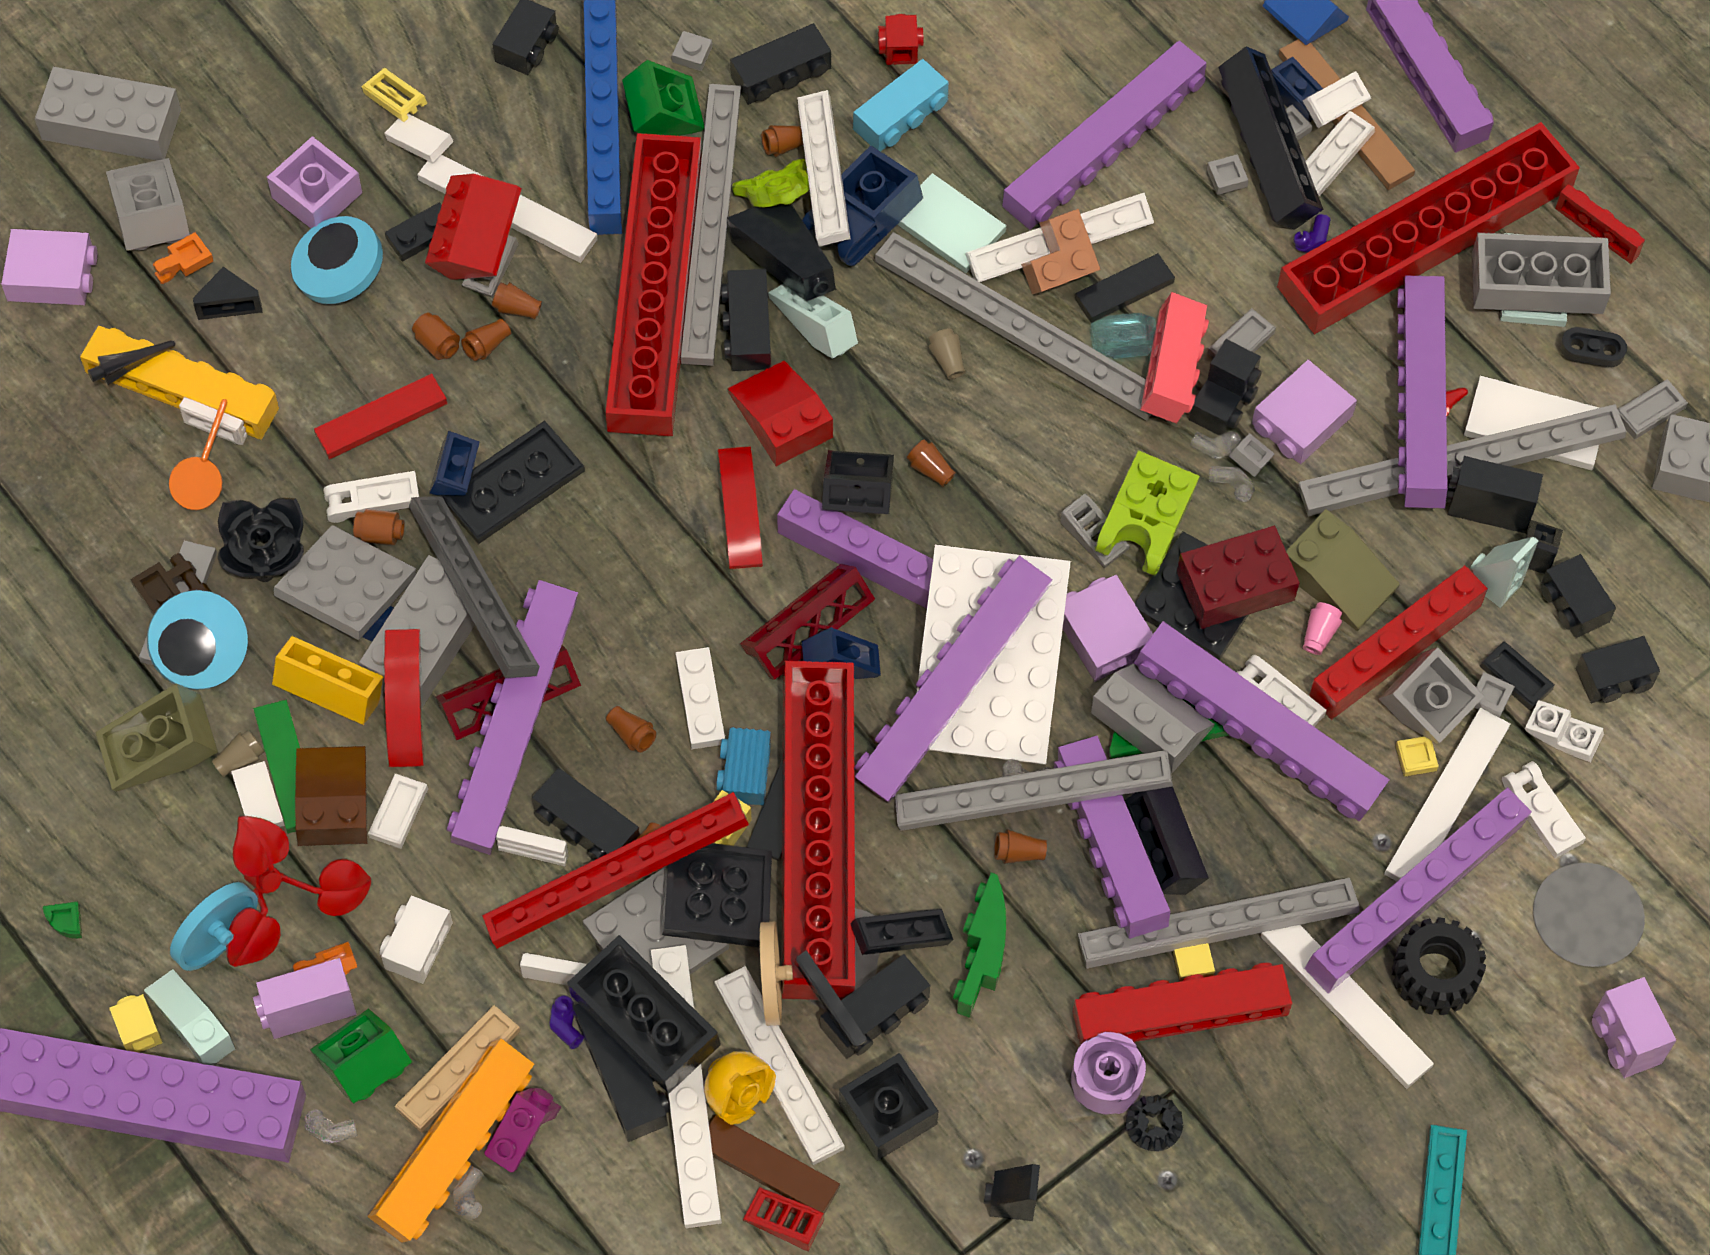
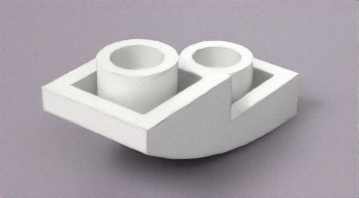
M1538 700L1525 727V731L1548 745L1590 763L1604 735L1603 728L1571 718L1570 710Z

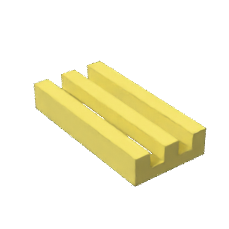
M383 68L361 86L366 96L403 122L408 119L407 114L409 112L415 114L418 111L416 106L420 105L423 107L427 104L423 94L386 68ZM381 80H385L390 85L398 89L400 92L408 96L411 100H406L401 95H399L396 90L382 83Z

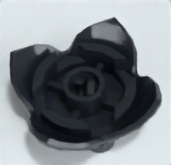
M277 498L264 508H259L250 501L244 500L223 502L218 517V529L224 541V546L218 551L217 556L222 569L239 577L257 578L261 582H268L274 576L292 570L301 561L304 553V546L300 542L304 518L297 499ZM260 541L265 545L257 546V543Z

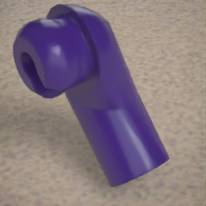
M1323 214L1316 215L1311 232L1303 231V235L1300 231L1297 232L1293 239L1296 249L1308 253L1326 243L1331 221L1330 217Z
M559 996L551 1008L550 1029L571 1049H575L583 1042L584 1036L573 1027L574 1013L572 1006L574 1002L568 996Z

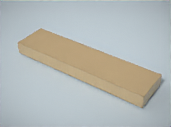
M493 1005L395 1105L396 1111L422 1133L444 1110L490 1043L501 1038L509 1044L521 1031L520 1027Z

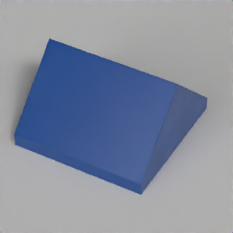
M1266 0L1263 4V7L1305 45L1345 23L1349 18L1331 0Z

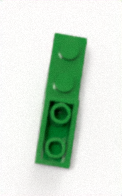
M992 872L987 884L980 883L974 902L979 903L976 914H968L963 933L968 934L967 947L971 948L965 964V968L969 969L966 981L959 980L953 999L958 1001L957 1013L969 1018L971 1017L981 987L995 991L1004 956L1006 908L998 875Z

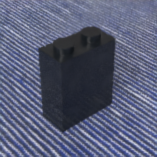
M1464 456L1460 468H1453L1451 480L1448 483L1446 502L1450 503L1448 515L1526 534L1538 502L1543 474Z

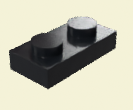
M440 202L385 232L386 240L402 262L429 247L438 214L442 207Z

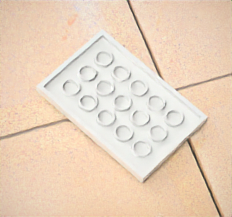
M935 545L918 680L927 669L933 672L940 662L936 658L940 650L948 641L954 644L961 634L957 631L960 623L967 614L974 617L981 607L977 603L980 596L988 586L992 589L997 586L1002 579L997 574L1008 559L1015 561L1019 555ZM1020 555L1053 579L1052 584L928 751L1046 765L1071 561Z

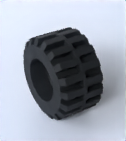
M1438 917L1436 922L1432 923L1429 918L1423 920L1420 927L1417 924L1413 925L1408 934L1405 933L1401 939L1393 960L1392 975H1396L1393 983L1396 989L1402 988L1400 996L1404 1001L1410 998L1413 1001L1411 1007L1418 1010L1419 1006L1426 1008L1425 1013L1431 1015L1434 1010H1439L1440 1015H1446L1450 1008L1456 1012L1462 1009L1464 1003L1468 1004L1478 990L1486 969V965L1483 964L1486 959L1485 950L1479 951L1482 944L1479 938L1472 939L1471 934L1473 931L1468 927L1462 930L1458 927L1460 924L1458 921L1452 920L1451 924L1445 923V918ZM1427 954L1443 955L1453 962L1458 975L1450 979L1435 978L1423 969L1420 958Z

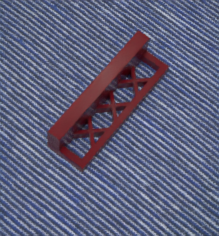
M839 564L741 642L740 645L747 655L757 657L770 679L775 680L784 673L785 661H799L803 658L802 645L794 644L797 629L801 626L810 627L809 638L830 627L838 630L873 602L875 597L856 567ZM855 584L863 597L853 605L844 604L846 591ZM828 605L835 606L833 621L828 625L819 624L821 610ZM776 646L785 647L783 661L774 667L766 654Z
M561 645L554 669L565 665L570 680L558 686L549 683L548 688L551 689L546 691L543 702L581 686L569 653L563 645ZM500 668L435 696L439 708L445 714L456 740L480 731L484 718L481 719L483 714L493 715V712L485 710L489 698L493 695L496 684L504 683L505 677ZM481 702L479 707L475 706L474 704ZM465 708L476 711L472 724L459 729L453 713Z

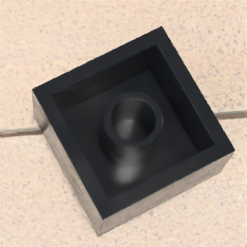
M900 1053L839 1089V1104L876 1161L938 1124V1109Z

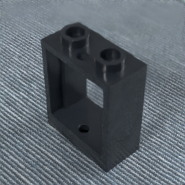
M828 450L823 481L822 510L889 514L894 455ZM857 459H864V463H857Z

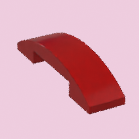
M751 446L718 449L729 569L763 567Z
M420 629L385 630V713L389 767L424 766L421 718Z

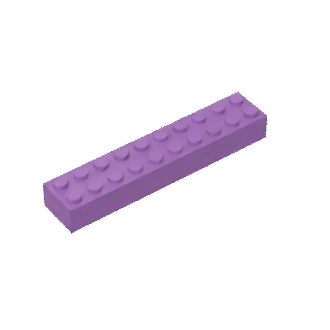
M0 1028L1 1112L289 1163L306 1097L301 1081Z

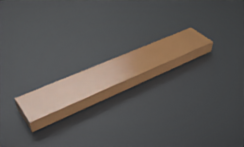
M1298 39L1279 49L1278 56L1283 62L1294 57L1323 89L1340 80L1339 76L1311 43L1305 45ZM1362 104L1352 109L1351 112L1375 127V133L1357 153L1387 190L1413 177L1415 169ZM1347 113L1332 121L1336 126Z

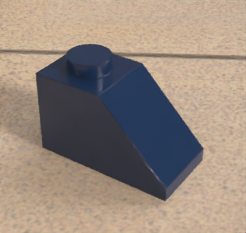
M831 627L802 641L803 661L854 663V679L881 676L879 649L875 643Z

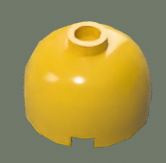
M734 1051L713 1061L708 1069L704 1086L708 1105L716 1115L728 1124H740L756 1114L752 1108L759 1100L765 1104L769 1099L775 1086L776 1074L767 1062L751 1052Z

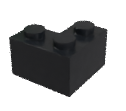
M1225 339L1210 363L1207 381L1195 398L1189 420L1221 437L1225 436L1229 428L1235 429L1243 415V412L1240 410L1245 403L1250 405L1258 392L1259 387L1256 384L1262 374V371L1258 369L1261 356Z

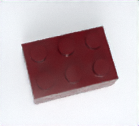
M1275 525L1180 554L1177 574L1200 629L1295 601L1300 584Z

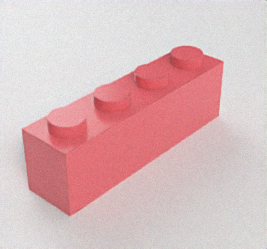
M1171 292L1160 308L1141 411L1176 424L1184 412L1189 413L1195 401L1192 388L1196 385L1200 370L1196 369V366L1204 351L1201 338L1205 335L1209 320L1205 319L1207 305Z

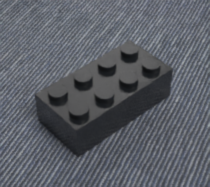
M620 935L567 982L571 996L668 1094L721 1045L718 1032Z

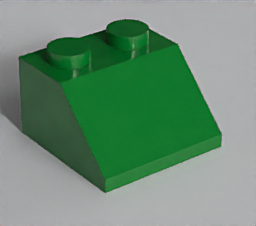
M646 60L622 79L634 132L681 136L701 132L705 129L693 77Z
M369 1008L310 1049L342 1094L353 1104L370 1097L375 1092V1088L385 1081L401 1075L405 1067L412 1063L394 1031Z

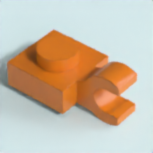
M196 232L168 246L169 256L154 262L153 267L157 271L155 272L157 279L161 284H165L172 280L179 270L186 277L212 263L213 256Z
M349 942L315 954V959L299 961L293 965L294 971L340 958L345 975L352 969L357 968Z

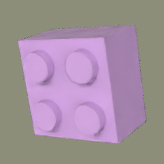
M313 136L267 176L272 198L309 228L316 227L327 219L337 217L362 194L358 172Z
M1645 977L1606 991L1592 1015L1593 1028L1598 1037L1604 1038L1609 1048V1060L1615 1069L1620 1070L1623 1078L1662 1064L1676 1042V1038Z

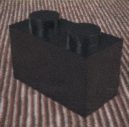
M520 0L492 44L495 62L529 75L534 65L538 66L541 63L547 44L549 42L552 43L558 34L559 26L556 23L555 10L530 0Z
M1581 554L1546 570L1541 582L1542 594L1549 603H1553L1558 611L1561 624L1565 629H1570L1575 639L1610 623L1616 606Z
M1645 636L1581 654L1575 668L1590 703L1598 701L1609 703L1620 698L1622 694L1632 691L1636 694L1643 693L1653 687L1660 673V669Z

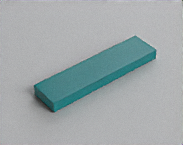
M1431 1125L1418 1255H1456L1467 1130Z

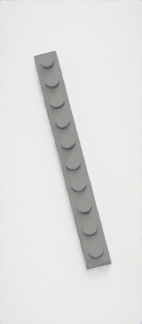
M709 84L681 364L714 366L741 86Z
M893 232L875 254V262L1147 421L1152 415L1140 410L1146 379Z
M1616 404L1447 445V482L1451 480L1453 468H1460L1464 456L1506 466H1514L1623 439L1627 431ZM1398 458L1301 481L1299 482L1298 489L1307 515L1312 516L1322 513L1325 509L1332 511L1397 495L1399 474H1404V467H1398Z

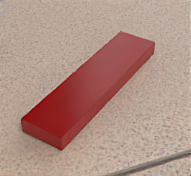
M429 374L314 428V433L330 460L447 405V398L433 374Z

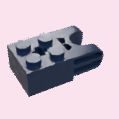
M873 146L864 151L841 174L851 239L838 242V254L840 260L849 266H854L860 262L923 199L918 176ZM811 209L802 221L817 242L813 210Z

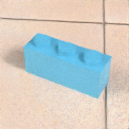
M922 59L853 112V130L870 146H873L880 152L887 146L892 147L899 141L901 135L910 128H917L927 115L932 111L940 110L946 104L949 82Z

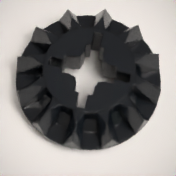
M1159 1094L1150 1097L1143 1096L1131 1105L1126 1117V1129L1129 1137L1137 1146L1148 1151H1163L1172 1147L1179 1140L1184 1126L1182 1112L1178 1110L1172 1100L1162 1098ZM1162 1112L1161 1124L1164 1128L1161 1129L1156 1126L1146 1133L1149 1123L1146 1116L1149 1115L1154 1118Z

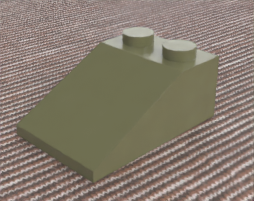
M1327 509L1286 550L1300 582L1299 587L1318 602L1330 604L1338 608L1342 612L1340 619L1357 632L1400 586V583L1354 530Z
M177 683L95 732L111 788L116 792L190 769L218 752L201 695Z

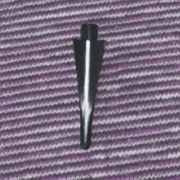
M167 341L137 350L97 356L99 366L89 369V376L92 382L105 378L107 384L110 385L146 361L176 346L175 342Z

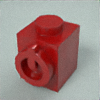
M896 14L885 16V26H878L879 54H886V65L918 63V46L924 45L923 27H917V15Z

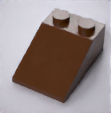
M366 746L296 748L295 817L298 846L368 844Z

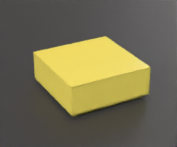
M1418 737L1397 741L1396 750L1404 777L1438 770L1439 765L1430 739Z
M1208 943L1175 949L1173 951L1180 981L1195 974H1201L1204 977L1214 975L1215 968Z

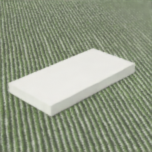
M1480 376L1464 436L1476 439L1599 407ZM1599 445L1546 458L1592 471Z

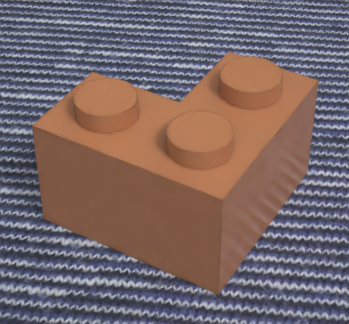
M1079 209L1040 222L1050 253L1021 264L1032 294L1046 291L1101 270Z

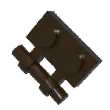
M181 553L171 557L170 562L174 568L166 572L161 563L158 562L130 579L133 587L153 615L163 603L181 593L175 585L178 582H185L190 589L188 591L201 590L212 592L206 583H201L196 576V568L190 561H186Z

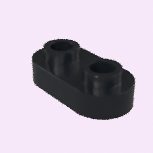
M1573 327L1564 333L1560 343V350L1571 361L1615 367L1624 360L1627 344L1620 335L1615 333ZM1572 345H1577L1581 349H1575L1572 347ZM1604 351H1610L1613 355H1607Z

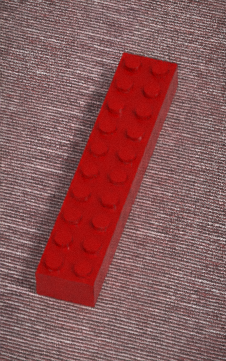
M1540 122L1281 267L1277 288L1315 335L1400 287L1405 282V276H1419L1474 245L1478 233H1495L1557 198L1568 184L1572 187L1574 186L1580 167L1544 124Z
M637 133L606 404L607 432L673 436L702 159L701 137Z
M785 661L783 675L782 966L792 965L793 980H782V999L819 1000L794 964L796 957L807 950L837 996L842 1000L855 990V935L850 925L855 919L854 663Z

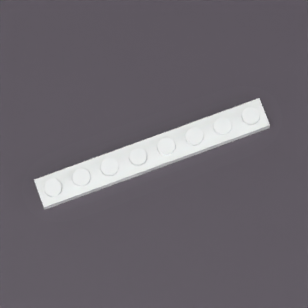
M686 945L651 950L653 968L694 1008ZM700 1064L669 1093L685 1228L722 1223L706 1096L704 1093L702 1064Z

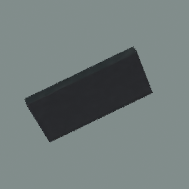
M544 420L472 470L466 495L439 496L443 497L451 513L472 538L480 544L585 472V467Z

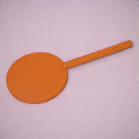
M222 399L202 456L182 460L171 472L169 478L170 493L174 500L184 508L190 510L205 509L211 506L220 496L222 490L221 473L207 459L228 403L226 399Z

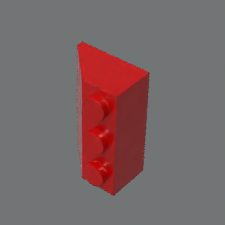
M474 173L450 176L434 234L429 244L425 264L450 280L497 276L522 188Z

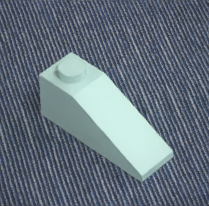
M784 283L768 292L769 298L808 342L832 359L844 354L846 350L858 344L851 311L824 295L805 301Z
M1530 537L1496 546L1487 556L1484 553L1480 554L1471 565L1470 569L1473 570V574L1488 588L1485 597L1499 608L1521 587L1538 543L1536 538Z
M173 969L144 989L150 1000L201 1064L213 1066L235 1050L228 1032Z

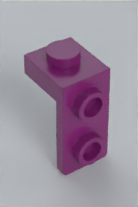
M530 1088L517 1093L485 1150V1156L509 1172L516 1171L541 1125L555 1119L562 1106L552 1101L553 1096L541 1088Z

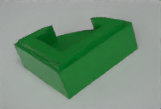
M78 901L43 906V912L48 923L57 933L68 938H82L81 914Z

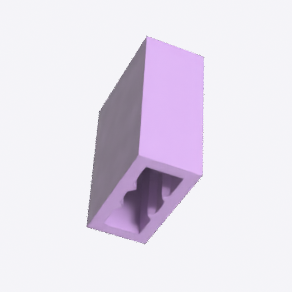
M11 229L1 283L7 301L85 305L86 295L91 293L93 288V276L90 274L91 265H96L98 255L97 247L92 245L89 233Z
M1307 360L1255 408L1252 424L1262 437L1272 440L1279 447L1283 455L1287 458H1293L1301 465L1353 416L1357 400L1311 361Z
M1114 575L1107 579L1105 577L1093 581L1088 588L1078 593L1072 591L1066 595L1062 629L1094 682L1133 664L1153 633L1118 576Z
M340 958L256 983L259 995L253 997L258 1017H260L263 1029L270 1028L274 1039L357 1015Z

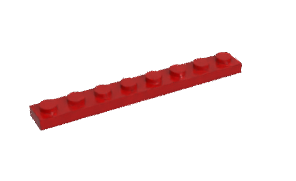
M732 792L482 915L492 943L498 949L748 826V820L736 794Z

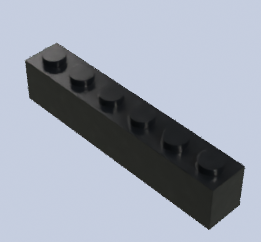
M1246 46L1218 67L1222 76L1221 84L1229 95L1232 104L1231 111L1240 125L1241 138L1247 144L1251 155L1250 162L1257 171L1260 179L1259 186L1267 198L1270 207L1269 214L1272 220L1278 225L1295 230L1324 209L1266 55Z

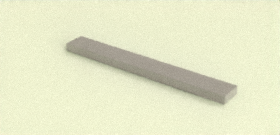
M1167 750L897 794L895 795L897 822L900 831L1172 787L1173 783L1169 754Z
M1350 878L1170 914L1169 927L1131 939L1128 938L1125 928H1119L1117 925L1078 933V941L1086 969L1170 952L1175 949L1209 944L1359 913L1360 905Z

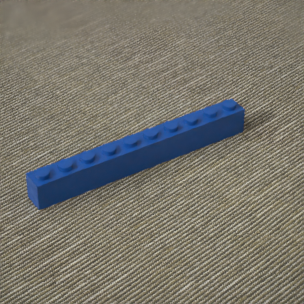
M584 0L589 227L597 235L622 234L616 0Z

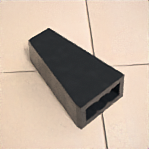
M791 203L777 204L770 207L755 206L727 217L732 243L805 301L836 290L831 263Z

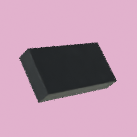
M1505 641L1489 654L1480 665L1487 674L1515 686L1511 695L1530 711L1536 706L1538 700L1542 701L1555 686Z

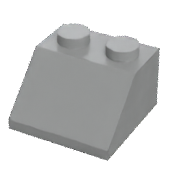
M1437 647L1423 652L1379 700L1402 724L1439 744L1482 700L1484 695Z

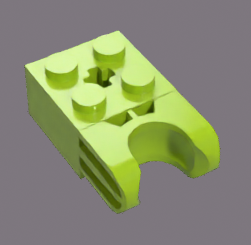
M1138 450L1101 529L1094 550L1103 555H1109L1117 543L1133 541L1139 544L1145 553V562L1142 570L1156 576L1192 499L1200 476Z

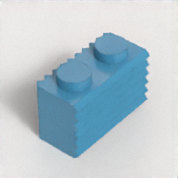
M730 728L729 738L722 739L720 759H726L725 770H718L717 791L723 790L728 794L734 792L738 800L745 804L764 805L771 748L770 731Z

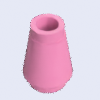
M1319 602L1315 608L1311 609L1303 644L1304 650L1315 655L1322 654L1342 624L1340 619L1342 612L1338 608Z

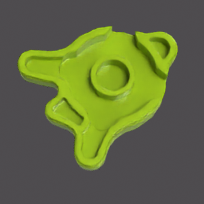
M805 159L794 160L782 170H766L754 178L740 180L732 184L734 195L748 198L750 203L756 207L790 204L810 189Z

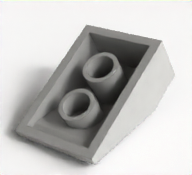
M169 158L106 171L126 251L133 249L144 250L152 245L165 242L176 243L190 235L183 202Z

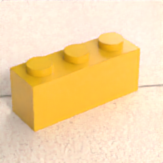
M291 636L275 658L272 685L364 725L379 704L383 676Z

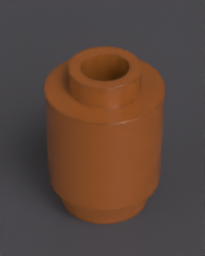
M430 312L424 313L413 324L412 331L415 333V339L437 360L451 358L458 351L460 336L438 315H432Z
M365 509L364 512L357 511L353 526L354 537L361 538L364 542L395 545L397 539L402 540L405 522L400 519L398 512Z

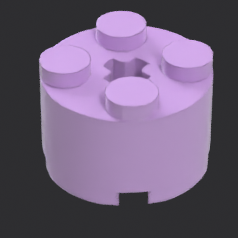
M1104 1032L1082 1043L1076 1052L1071 1074V1084L1075 1099L1086 1108L1097 1113H1124L1140 1095L1146 1071L1144 1057H1142L1137 1045L1130 1038L1115 1032ZM1106 1070H1110L1113 1072L1111 1076H1106L1104 1074Z

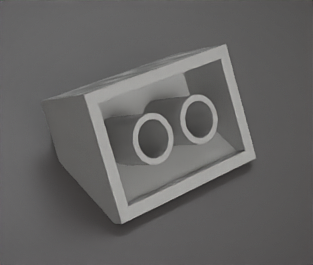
M1135 664L1115 672L1093 697L1091 713L1141 752L1146 754L1167 750L1171 774L1214 727V723L1200 715L1182 699L1173 696L1156 679H1150L1143 675Z

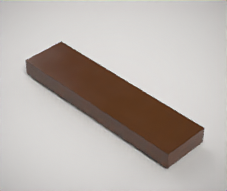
M714 1116L709 1127L713 1157L780 1195L810 1206L825 1214L840 1188V1183L739 1127L728 1124L719 1116Z

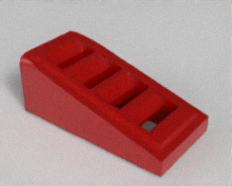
M759 1187L743 1221L809 1252L824 1222V1213ZM765 1200L771 1204L764 1218H761L757 1214ZM777 1207L782 1208L783 1211L777 1223L771 1222L770 1220ZM791 1212L796 1216L790 1228H786L783 1225ZM802 1219L807 1220L808 1223L803 1233L797 1232Z

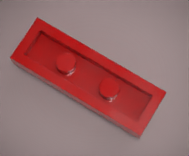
M1568 184L1561 191L1555 208L1558 212L1595 238H1608V248L1628 263L1632 264L1639 257L1645 239L1635 229L1624 225L1609 210L1602 209L1591 201L1584 192L1576 190Z

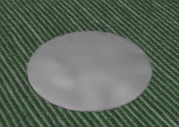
M1575 863L1561 867L1542 882L1534 899L1533 915L1539 935L1555 954L1571 963L1587 967H1601L1614 964L1629 955L1642 937L1645 914L1641 899L1627 879L1608 867L1594 863Z

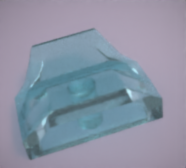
M1142 313L1106 316L1091 323L1090 333L1093 349L1106 357L1117 359L1148 356L1152 351L1156 330L1154 317Z

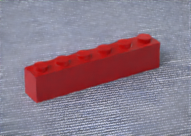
M1464 565L1314 678L1309 696L1325 708L1326 715L1333 720L1482 606L1488 588Z
M1260 963L1253 966L1251 970L1238 972L1235 968L1225 969L1216 976L1210 977L1195 974L1184 978L1180 982L1169 983L1167 980H1160L1149 984L1145 988L1121 987L1110 994L1100 995L1098 992H1089L1081 995L1079 999H1075L1073 1016L1080 1046L1086 1040L1088 1041L1104 1032L1119 1033L1130 1038L1133 1042L1288 1016L1292 1000L1283 964L1272 966V963Z

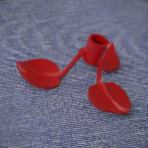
M239 816L237 834L233 846V862L237 870L244 875L245 880L255 887L253 892L257 895L260 912L248 907L240 911L233 919L229 930L234 937L226 945L228 963L231 966L238 967L258 962L268 957L276 949L281 936L280 925L273 917L266 916L268 907L263 894L276 891L281 882L314 894H320L317 902L318 909L330 916H341L351 912L362 903L370 889L371 877L359 864L348 859H338L330 862L319 876L320 887H314L280 873L273 865L284 860L289 852V839L284 830L262 818Z

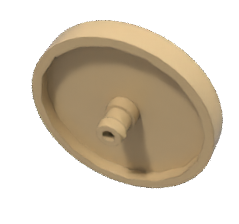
M761 922L760 964L766 1026H777L782 1024L781 980H793L792 965L780 966L776 922Z

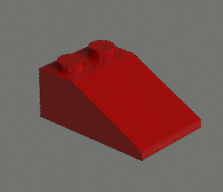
M785 360L727 388L729 395L775 466L833 438V418L817 393Z

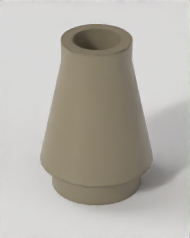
M950 328L932 334L929 337V349L946 373L947 379L952 380L964 375L966 371L963 365L959 335L955 334L953 329Z
M247 730L243 734L239 732L224 750L212 760V763L219 773L225 777L231 771L260 760L259 756L265 751L250 730Z

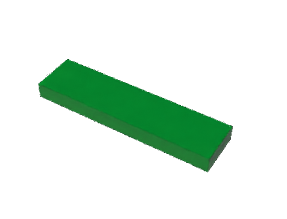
M286 699L253 709L286 831L289 834L296 832V748H300Z

